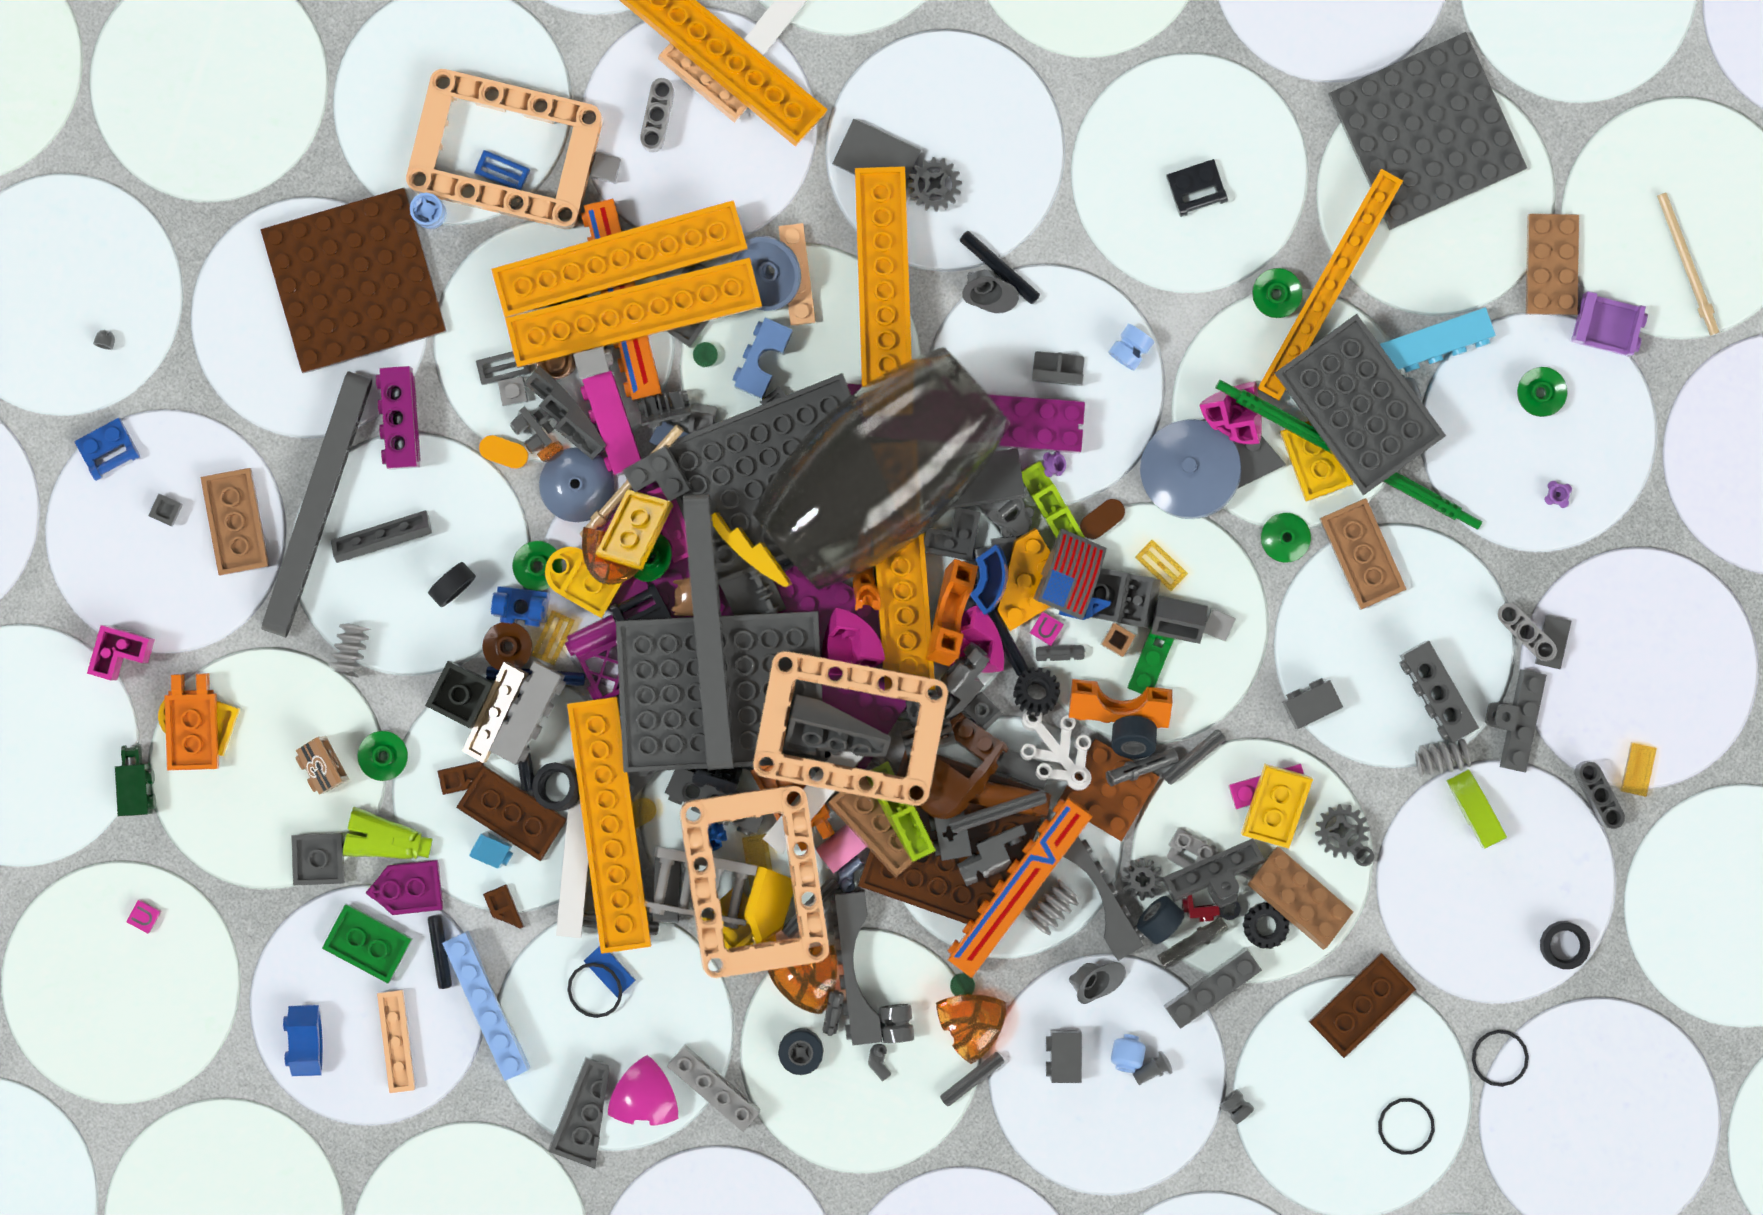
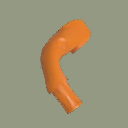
M866 527V533H864V528L858 530L857 545L854 547L853 591L856 602L855 610L857 611L863 605H869L874 610L880 609L881 598L876 587L873 569L874 548L872 547L874 530L870 527Z

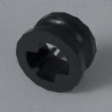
M1238 901L1233 902L1236 907L1233 908L1234 913L1232 915H1229L1227 912L1226 914L1223 913L1222 910L1225 909V906L1219 907L1220 916L1226 920L1237 918L1241 912L1240 903Z

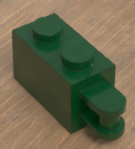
M140 744L130 748L122 745V766H114L117 815L119 817L153 814V809L156 808V796L151 791V784H154L155 781L154 770L150 769V764H142ZM135 757L136 765H129L128 758Z

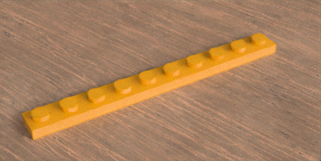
M1383 169L1380 170L1258 386V390L1278 401L1280 400L1286 389L1274 373L1310 347L1403 180Z

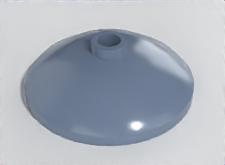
M769 236L750 238L746 241L748 250L734 253L731 262L750 258L762 307L757 309L763 311L780 309L791 302L799 290L801 269L798 259L785 243ZM769 266L774 268V274L769 271Z
M577 447L564 449L553 455L543 467L539 480L540 495L545 506L558 518L569 522L589 521L595 511L601 510L613 496L612 471L608 472L605 461L599 454L592 460ZM574 479L580 482V486L576 489L571 487V482Z

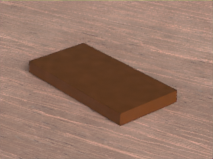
M484 765L456 807L539 861H542L567 821L566 817L555 810L544 808L536 801L535 797L522 791L521 788Z
M1380 952L1308 1022L1345 1058L1399 1007L1416 988Z

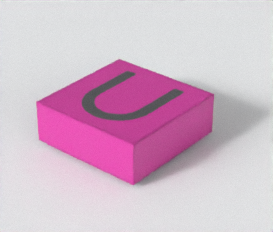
M1042 612L1031 629L1030 634L1051 646L1064 624Z
M139 899L126 922L149 934L162 911Z

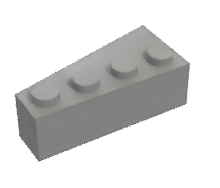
M533 662L530 668L533 671L531 676L528 675L520 688V697H517L508 712V719L504 720L489 749L490 752L515 765L520 761L525 762L531 750L527 748L531 739L536 740L543 728L539 725L543 716L549 717L554 707L551 701L555 694L558 696L561 694L566 685V682L563 681L565 675L540 662Z

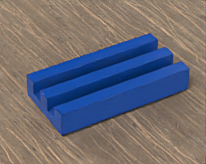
M483 150L474 173L505 187L522 191L530 169ZM486 157L523 173L519 176L485 162ZM482 167H486L490 170H493L502 175L519 181L518 185L508 182L499 177H496L485 171H482L481 169Z

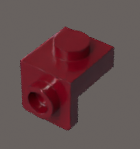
M1192 894L1181 899L1182 910L1184 913H1187L1190 919L1199 918V922L1214 921V916H1220L1219 907L1216 904L1193 906Z

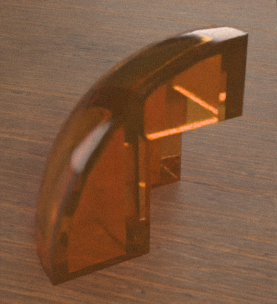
M584 527L582 533L583 558L588 571L597 581L608 585L619 584L630 579L639 571V569L599 558L596 555V551L606 531Z
M829 945V953L823 961L767 970L774 985L791 1003L814 1014H822L826 1010L827 1003H830L828 1002L829 993L835 990L837 980V957L834 945ZM822 946L810 947L809 953L811 955L819 954Z
M959 995L936 1002V1009L943 1031H950L951 1036L954 1038L952 1047L965 1061L973 1064L983 1057L997 1040L1005 1021L1007 1005L1005 1001L991 996Z

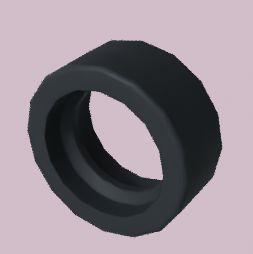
M460 562L446 572L429 589L428 594L440 607H444L459 596L474 581L476 575L464 562Z
M556 762L549 763L541 767L534 776L532 784L533 796L544 808L564 811L572 808L579 801L576 769L572 766ZM562 772L569 779V792L562 801H552L546 794L547 780L553 773Z
M1558 921L1549 925L1543 932L1540 939V951L1550 965L1562 970L1574 969L1581 966L1587 959L1590 952V940L1587 933L1579 925L1568 921ZM1570 931L1577 936L1580 948L1574 958L1561 960L1553 955L1550 943L1556 933Z

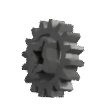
M932 157L931 163L923 159V167L915 165L914 169L917 173L909 175V178L914 180L913 183L908 184V188L914 189L910 197H918L916 205L919 206L924 203L925 211H928L930 206L934 207L935 212H938L939 206L947 210V202L955 204L956 200L953 196L961 194V191L956 189V187L962 185V181L956 180L960 172L952 171L953 163L946 166L945 158H942L940 163L936 162L935 157ZM933 168L941 169L939 173H930L928 171ZM948 177H950L952 182L951 191L945 186V181ZM919 178L925 183V188L921 193L918 188ZM941 178L940 189L935 187L929 191L931 186L930 180L935 182ZM931 196H940L942 198L938 201L929 200Z
M1338 804L1336 811L1332 807H1328L1330 814L1321 813L1323 822H1316V826L1320 827L1321 830L1316 831L1315 836L1322 837L1317 842L1318 845H1326L1324 849L1326 854L1332 850L1333 858L1342 853L1343 858L1347 859V853L1349 852L1355 857L1357 855L1356 848L1364 850L1361 842L1369 841V837L1364 835V832L1370 831L1369 827L1363 826L1367 821L1366 817L1359 818L1361 813L1359 809L1354 813L1351 812V805H1348L1346 810H1343L1341 804ZM1345 815L1352 817L1358 825L1348 823ZM1336 817V822L1333 826L1326 828L1328 822ZM1341 825H1344L1345 829L1350 830L1345 833L1343 838L1338 833H1335L1340 830ZM1353 836H1358L1356 842L1349 846V840ZM1327 838H1334L1335 840H1337L1339 842V848L1333 846L1327 840Z

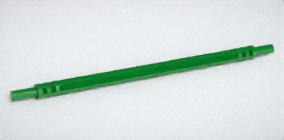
M1222 380L1217 382L1215 388L1236 399V403L1332 454L1311 425L1244 389L1239 390ZM1397 472L1383 481L1453 520L1458 519L1476 530L1482 524L1481 520L1462 511V507Z

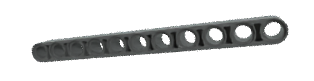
M350 371L344 377L262 622L261 629L285 638L289 634L373 381L371 378Z
M709 493L684 495L683 507L708 770L734 768V750L711 499Z

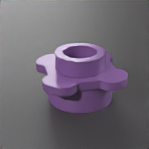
M1046 452L1044 454L1043 466L1045 468V475L1047 477H1052L1054 474L1061 476L1066 469L1064 456L1060 452H1054V454Z
M1550 481L1547 485L1549 489L1548 494L1544 498L1547 505L1556 504L1561 508H1566L1569 505L1568 499L1572 492V487L1569 484L1563 485L1558 484L1556 481ZM1557 492H1560L1559 497L1556 496Z

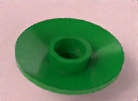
M1273 268L1263 272L1256 279L1252 289L1255 306L1261 313L1271 318H1284L1292 314L1299 307L1303 295L1299 279L1292 272L1282 268ZM1279 290L1281 293L1280 298L1275 299L1272 296V291Z
M1537 367L1529 370L1518 383V401L1522 408L1533 416H1551L1563 407L1567 399L1568 391L1564 378L1556 370L1548 367ZM1538 388L1544 390L1545 394L1543 397L1537 396L1536 391Z
M1292 513L1274 515L1264 524L1261 532V544L1264 551L1270 558L1278 562L1289 563L1300 559L1307 552L1311 542V533L1308 525L1301 517ZM1284 533L1291 535L1289 542L1283 540L1282 536Z
M659 534L643 569L639 570L629 567L635 578L640 581L650 582L658 579L666 572L672 559V547L669 540Z
M531 541L521 546L516 552L512 563L516 580L523 587L533 591H542L550 588L545 577V567L548 559L557 549L543 541ZM556 559L553 562V570L556 573H562V559ZM537 561L543 564V568L540 571L534 569V564Z
M377 731L368 735L361 742L357 758L359 766L365 775L377 781H388L396 778L405 769L408 761V751L403 740L396 734L389 731ZM382 751L388 753V759L385 761L380 758Z

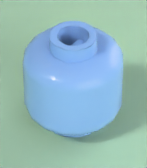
M1124 1034V1038L1114 1041L1111 1062L1116 1065V1070L1135 1073L1136 1069L1142 1067L1146 1047L1138 1041V1036Z

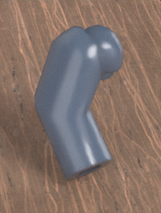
M857 856L838 870L839 888L846 893L854 890V872L864 865Z

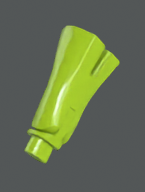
M353 807L348 824L349 833L345 837L343 856L413 859V857L417 859L420 856L429 858L433 838L423 837L422 833L412 828L384 819L358 807Z

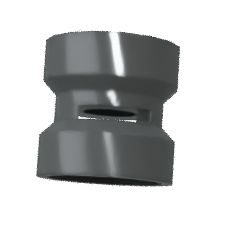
M1239 1089L1231 1092L1219 1104L1224 1111H1228L1231 1114L1230 1118L1235 1124L1243 1121L1255 1109L1250 1102H1245L1243 1094Z

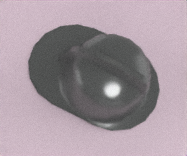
M983 269L968 273L967 284L962 291V297L966 303L996 314L1008 312L1017 305L1019 301L1017 289L1011 284L1000 280L994 272Z
M1112 962L1103 966L1086 963L1069 977V982L1077 991V1000L1081 1004H1088L1115 991L1123 982L1126 970L1119 962Z

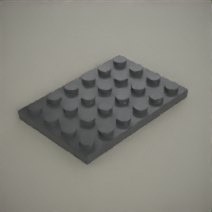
M1355 314L1274 373L1363 496L1446 437L1443 430L1358 314Z

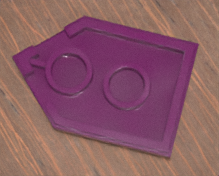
M438 860L387 865L366 891V894L392 915L443 910Z

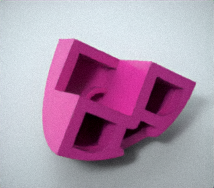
M1256 381L1233 386L1239 390L1244 389L1259 397ZM1221 391L1209 396L1200 403L1199 406L1204 418L1214 430H1219L1227 435L1229 440L1237 443H1260L1262 434L1261 415L1236 403V399Z
M977 605L963 612L961 621V633L964 635L959 657H964L965 653L963 650L970 642H974L987 653L986 656L991 658L981 673L1003 671V645L994 622L988 614L984 615Z
M835 608L825 632L821 658L871 668L881 664L885 660L883 647L871 626L854 613ZM834 666L829 670L828 675H843L840 667Z
M648 1055L642 1057L621 1077L609 1102V1116L632 1125L635 1120L649 1121L650 1126L662 1125L678 1119V1107L673 1089L664 1072Z

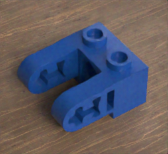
M498 586L497 592H494L492 597L491 615L500 617V622L513 624L515 619L525 620V625L539 627L540 622L546 623L550 593ZM519 600H525L528 604V610L524 614L517 613L515 605Z

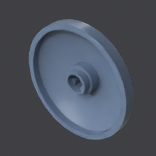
M1188 419L1165 426L1151 438L1141 458L1140 474L1145 492L1160 510L1181 519H1200L1218 512L1232 499L1241 478V461L1234 442L1229 440L1227 435L1219 430H1214L1206 421Z

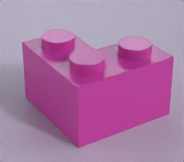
M100 625L87 674L110 681H117L124 658L139 663L149 662L155 639L114 627Z

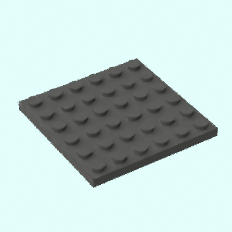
M1467 32L1328 94L1370 188L1381 169L1403 180L1383 216L1389 230L1527 169V165Z

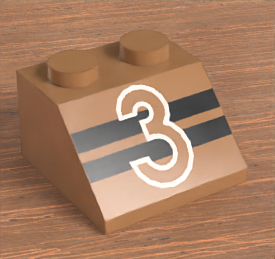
M327 736L316 737L296 750L298 754L295 757L302 770L306 769L310 777L307 781L313 792L317 791L319 795L324 794L349 780Z

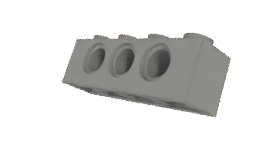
M686 1044L668 1063L667 1067L742 1132L759 1115L760 1108Z

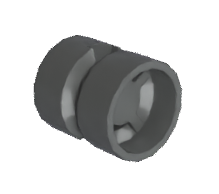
M911 1004L879 1007L880 1021L885 1024L881 1028L883 1043H901L915 1040L913 1025L909 1023L913 1019Z

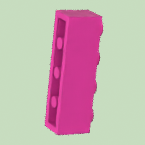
M609 370V372L582 379L584 386H581L580 389L584 401L589 400L592 409L588 410L591 422L593 425L597 424L599 434L606 444L605 450L608 457H605L604 461L608 472L613 471V474L618 476L624 474L622 471L624 468L642 458L614 374Z

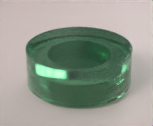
M702 342L694 348L693 359L698 366L708 368L716 363L718 351L713 344Z
M965 973L954 975L950 981L951 992L958 998L971 996L975 990L974 979Z

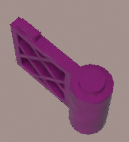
M611 614L568 635V641L565 642L571 656L576 655L591 684L587 689L593 700L612 698L619 694V688L616 689L619 683V674L617 678L602 674L607 661L618 664V660L608 657L611 648L617 645L616 620ZM607 650L606 656L600 655V653ZM594 656L604 659L600 673L590 670L586 660ZM593 675L598 676L597 682L595 681ZM601 677L615 682L613 690L605 695H602L598 687Z

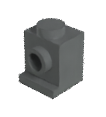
M982 692L976 695L963 709L985 731L1003 714ZM979 705L986 707L985 714L980 715L977 713Z

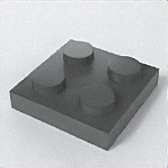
M343 833L291 835L293 886L345 883Z

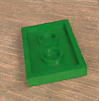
M346 903L322 949L389 984L413 938Z

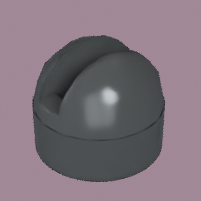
M100 330L95 336L93 345L102 349L113 350L115 337L112 332L107 334L106 330Z
M1364 846V850L1359 848L1355 850L1357 855L1354 857V860L1359 866L1367 867L1373 863L1374 853L1369 847ZM1366 851L1369 852V856L1364 860L1363 863H1361L1359 860L1364 856Z

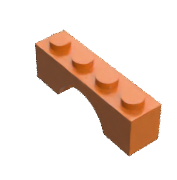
M954 559L945 569L926 654L927 660L950 666L959 657L964 635L961 633L962 616L968 598L974 589L978 566Z
M1072 679L1069 718L1110 723L1125 716H1141L1153 721L1157 728H1169L1173 704L1172 689L1147 687L1137 698L1119 701L1106 696L1101 691L1097 681Z

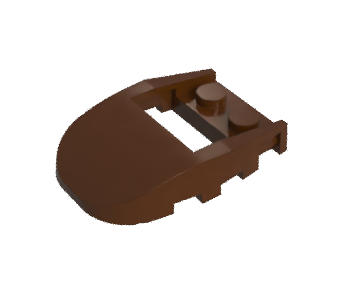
M961 712L950 721L956 743L978 757L983 763L968 779L936 757L928 799L923 804L916 806L938 819L955 817L969 806L968 802L976 794L980 795L986 788L987 780L991 774L994 775L998 768L997 760L1003 751L1007 753L1009 750L1005 742L1000 741L966 718ZM949 735L942 736L939 740L948 738ZM918 785L912 786L909 790L910 797L914 800L921 799L924 795L923 788Z

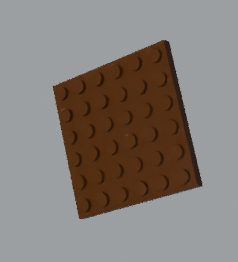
M404 187L260 229L303 374L447 332L417 226L410 214V202Z
M906 749L896 776H907L910 758L907 756ZM936 755L937 758L966 778H970L977 769L942 755ZM991 774L987 780L1037 792L1041 791L996 774ZM969 803V806L964 809V815L989 807ZM914 805L932 842L937 841V832L931 831L929 816L931 815ZM1015 813L967 829L971 854H980L976 843L1022 824L1026 831V834L1022 836L1023 841L1009 846L1008 842L1004 844L1011 864L1015 859L1020 861L1025 855L1022 851L1030 839L1033 840L1041 817L1037 818L1033 815ZM947 826L946 832L942 833L943 836L948 837V840H953V835L957 834L952 832L950 826ZM870 851L858 886L967 924L970 919L975 922L980 913L977 910L984 900L987 899L990 902L995 893L992 890L999 880L1002 879L1005 882L1010 873L1007 870L1011 864L1006 870L988 878H985L983 873L977 870L978 882L966 886L957 864L970 856L942 861L941 855L936 856L934 851L914 861L895 878Z

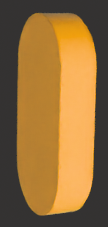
M494 435L484 437L479 445L480 454L485 459L513 469L525 466L529 458L526 448L522 445Z

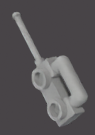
M1177 828L1168 844L1171 849L1167 854V858L1180 867L1185 868L1194 863L1179 855L1183 848L1197 856L1195 863L1215 855L1218 850H1216L1214 845H1207V841L1204 839L1200 841L1184 829ZM1246 872L1240 873L1241 876L1247 878L1249 881L1254 876H1251Z

